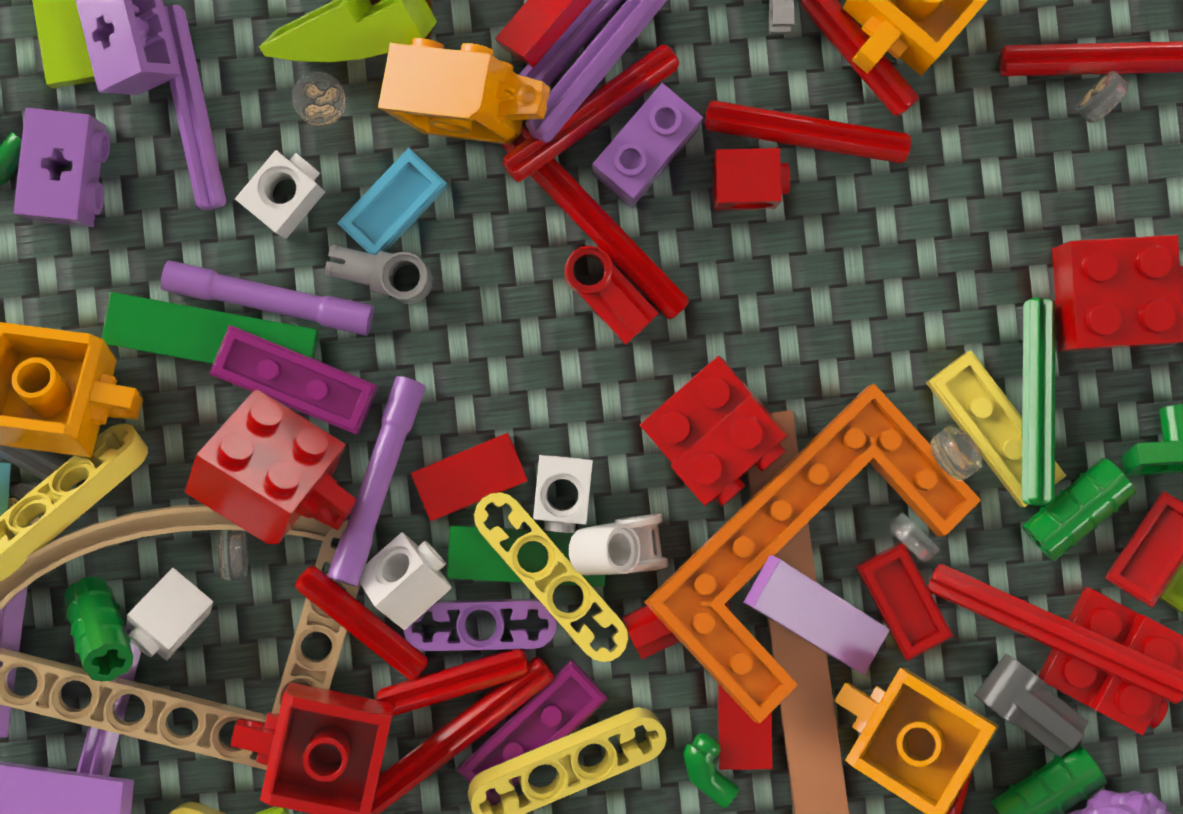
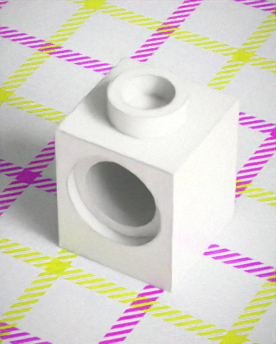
M275 150L235 200L275 233L287 239L324 195L325 191L314 182L320 173L302 157L295 153L288 160ZM285 179L294 180L296 183L294 197L287 203L276 204L273 199L275 186Z
M539 455L533 519L544 520L543 530L575 533L576 524L587 523L593 460ZM558 479L569 480L577 487L578 500L568 509L556 508L548 499V488L552 482Z
M403 532L365 564L359 581L373 605L403 630H406L452 588L440 571L446 563L437 551L426 541L418 546Z
M172 568L127 614L126 627L131 630L127 636L147 656L152 657L155 653H158L167 661L210 615L213 601L176 569Z

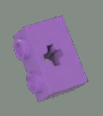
M76 0L98 92L140 95L181 75L163 0Z
M661 83L593 162L592 175L632 208L696 134L703 117L664 83Z
M25 108L13 214L31 221L94 227L95 215L101 213L104 203V189L102 184L99 183L101 162L105 163L107 161L110 151V138L108 132L105 131V124L89 114ZM70 162H71V163H72V169H71V171H64V172H62V174H61V176H60V175H59V169H60V167H67V166H69V164H70Z

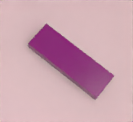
M231 325L228 326L209 372L212 376L251 392L258 389L283 405L354 434L360 433L379 387L374 383Z
M571 659L553 676L554 679L549 685L526 701L458 766L457 770L471 783L473 778L484 770L570 735L608 700V696ZM518 776L511 779L514 788L519 784ZM495 788L485 792L486 799L490 802L491 806L497 805L501 801L500 794L496 792Z

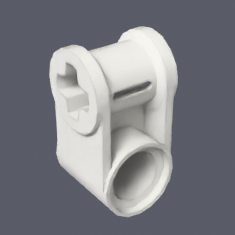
M662 514L616 519L613 523L577 530L571 537L569 544V558L572 566L582 575L628 574L669 567L668 558L662 557L658 525L663 522Z

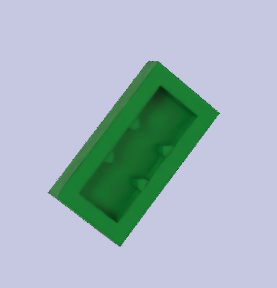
M1183 404L1171 405L1159 410L1164 442L1137 443L1121 456L1125 476L1183 473Z

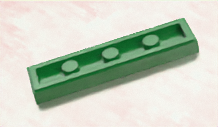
M110 292L101 339L107 345L213 364L229 325L313 359L315 357L319 330Z

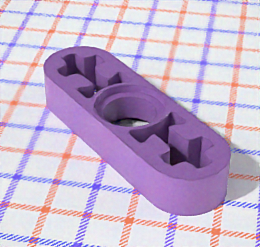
M534 598L439 600L427 611L432 612L434 621L444 622L451 621L452 619L449 610H459L456 629L460 640H450L452 629H439L434 633L432 640L425 639L424 631L415 630L414 625L415 622L423 619L424 613L404 630V634L413 647L422 651L536 649L545 646L552 640L556 632L557 621L541 602ZM502 609L513 610L510 620L526 619L528 610H538L539 618L548 619L549 626L540 628L538 637H529L527 628H511L510 632L513 639H502L505 629V617ZM486 610L493 615L496 621V630L492 636L486 639H477L469 634L466 628V619L471 612Z

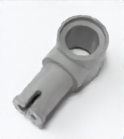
M332 244L329 250V257L345 262V264L327 261L325 267L326 277H335L369 285L371 292L391 296L404 304H414L422 301L432 288L433 277L430 269L418 256L410 252L393 254L379 251L378 255L341 247L338 244ZM405 265L417 267L420 273V280L417 286L408 292L398 291L394 285L396 271Z

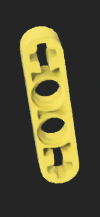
M127 423L117 424L103 431L97 436L92 458L74 455L0 516V582L20 568L30 554L46 546L145 461L148 447L132 425ZM86 479L82 485H80L74 490H71V488L75 484ZM44 514V515L39 519V521H37L36 523H34V524L31 525V526H28V524H29L33 519H35V518H37L38 516Z
M500 492L492 493L482 498L476 506L474 514L475 526L479 533L582 651L593 660L600 662L613 661L621 656L628 642L627 629L623 622L585 578L574 569L571 562L522 506L510 495ZM490 503H493L498 508L504 504L511 508L512 512L508 515L507 519L516 531L520 528L522 522L531 529L530 533L516 539L508 552L500 545V541L508 539L509 536L499 526L489 530L484 524L489 516L485 508ZM527 542H539L545 546L548 552L547 564L539 572H527L518 563V551ZM571 581L580 586L583 592V601L577 610L565 613L557 609L553 603V592L562 582ZM593 602L600 608V612L591 615V617L603 628L609 627L612 624L616 629L611 636L615 645L609 651L602 646L595 650L592 649L590 643L595 636L586 624L582 623L578 632L570 625L571 622L585 616Z
M637 707L484 770L476 775L469 785L468 797L473 814H526L646 763L657 757L664 749L666 743L665 729L655 713L649 709ZM643 725L647 731L645 732L647 740L638 744L634 739V729ZM616 735L619 745L623 750L622 753L617 754L609 737ZM600 744L605 747L604 758L597 765L587 767L578 763L579 753L587 745ZM546 764L556 768V777L551 784L545 787H534L528 782L530 773L537 766ZM517 776L524 793L520 796H517L511 780ZM495 788L496 792L500 794L501 802L491 806L490 802L486 799L485 792Z

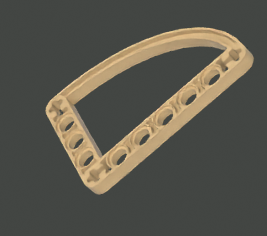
M204 504L179 505L134 512L97 522L64 535L30 554L20 568L0 582V611L21 590L40 576L71 559L105 546L146 536L181 531L246 530ZM300 516L286 535L322 541L315 564L322 571L324 562L331 564L337 547L331 545L333 538L339 539L349 520H345L337 531L314 518L309 519ZM328 570V571H322V572H323L325 575H328L329 570ZM338 582L344 586L346 592L356 599L360 582L358 587ZM305 598L272 713L279 714L284 691L290 682L307 683L313 687L330 689L347 630L307 598ZM322 632L331 639L332 649L325 658L312 660L302 652L301 643L309 633ZM0 648V661L3 662V666L0 668V705L267 770V765L256 762L258 754L245 749L230 748L221 741L219 735L221 727L227 722L237 721L239 718L265 722L266 714L119 677L112 681L100 682L92 680L83 668ZM17 667H26L32 670L38 680L36 690L26 696L13 693L7 684V676L10 670ZM73 680L85 683L92 693L90 704L81 709L68 707L61 697L63 685ZM134 694L144 702L145 714L141 719L134 722L123 721L116 715L114 709L115 701L122 695ZM184 707L192 710L198 718L196 730L187 735L174 733L167 723V717L174 709Z

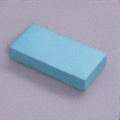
M408 147L337 224L368 253L378 255L379 251L386 252L448 187V184Z

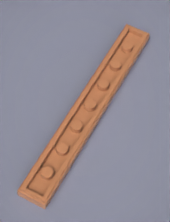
M793 410L771 413L790 436L781 443L786 452L771 466L761 472L755 465L747 472L750 499L798 454ZM807 523L774 557L781 559L817 582L809 524ZM767 617L772 657L798 684L779 704L794 814H849L827 653Z

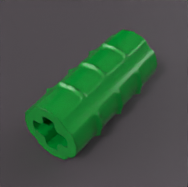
M1101 458L1085 473H1080V477L1065 490H1060V494L1055 497L1052 504L1040 507V511L1024 523L1022 528L1044 555L1050 560L1056 561L1072 546H1077V542L1091 530L1097 529V525L1110 514L1118 512V508L1136 493V490L1125 474L1108 459Z
M85 577L71 584L65 592L64 603L66 618L71 624L70 635L75 638L76 642L75 652L80 656L83 670L88 673L92 680L100 682L112 681L128 672L134 658L130 646L131 638L127 636L125 621L120 616V605L116 603L112 588L102 578Z
M1078 743L1073 750H1069L1062 757L1054 755L1053 760L1036 771L1032 770V774L1017 784L1010 785L1008 790L991 800L990 803L997 814H1065L1067 810L1082 800L1087 801V797L1105 786L1107 780L1089 753Z

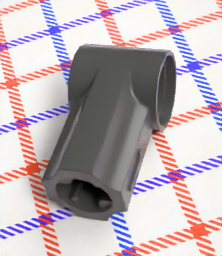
M1005 653L975 692L974 696L1012 725L1014 723L1018 724L1052 752L1062 757L1069 750H1073L1083 738L1088 721L1059 697L1057 698L1044 688L1045 682Z

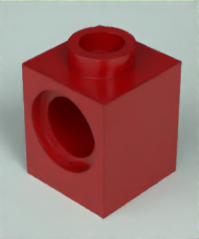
M780 148L718 149L715 151L712 158L713 210L776 209L782 201L781 195L789 194L790 167L789 163H780Z

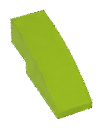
M334 0L276 29L259 48L264 56L292 61L337 62L358 60L388 53L390 43L411 45L413 38L425 39L437 23V20L425 0H382L374 5L369 0Z

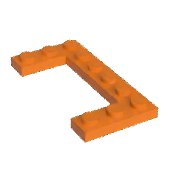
M875 384L867 386L644 602L756 723H761L798 684L724 604L765 565L770 555L774 556L868 463L877 470L937 537L946 536L981 501L956 472L950 473L944 468L941 461L935 455L934 448Z

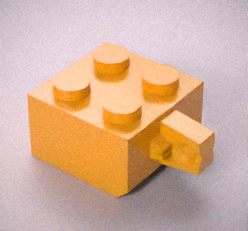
M847 0L842 9L863 26L861 29L870 36L853 57L852 61L868 74L884 54L888 52L895 59L900 58L922 76L988 0Z
M413 38L411 45L390 43L378 108L422 134L509 145L520 136L523 120L544 119L550 87L543 81L516 74L513 71V65L493 56L494 50L486 46L463 43L461 50L444 49V45L437 41Z
M0 322V446L92 458L100 425H106L108 417L138 420L143 398L139 396L136 388L116 385L117 379L113 375L117 360L103 339L88 333Z
M906 668L899 669L887 691L876 686L870 696L852 684L845 683L834 702L857 716L852 728L861 733L845 761L925 814H947L999 727L996 723Z

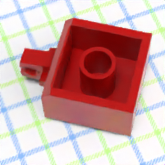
M1178 235L1076 240L1052 248L1058 352L1150 347L1183 342V266H1180Z
M255 389L196 454L185 489L186 494L266 544H279L300 516L309 519L314 518L338 531L351 514L356 503V498L337 485V481L332 478L346 444L258 389Z
M290 682L284 691L279 714L268 712L265 722L239 718L235 722L230 746L257 752L256 762L267 765L260 800L268 805L310 814H371L395 704Z

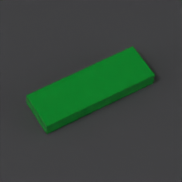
M450 525L447 579L523 583L479 533L476 526ZM502 528L509 538L500 541V545L508 552L516 539L530 533L531 529H518L516 531L515 528ZM543 530L570 561L569 544L574 533ZM527 542L518 551V563L527 572H539L547 564L548 552L545 546L539 542ZM582 575L591 586L605 587V575ZM566 581L559 584L578 586L575 582Z

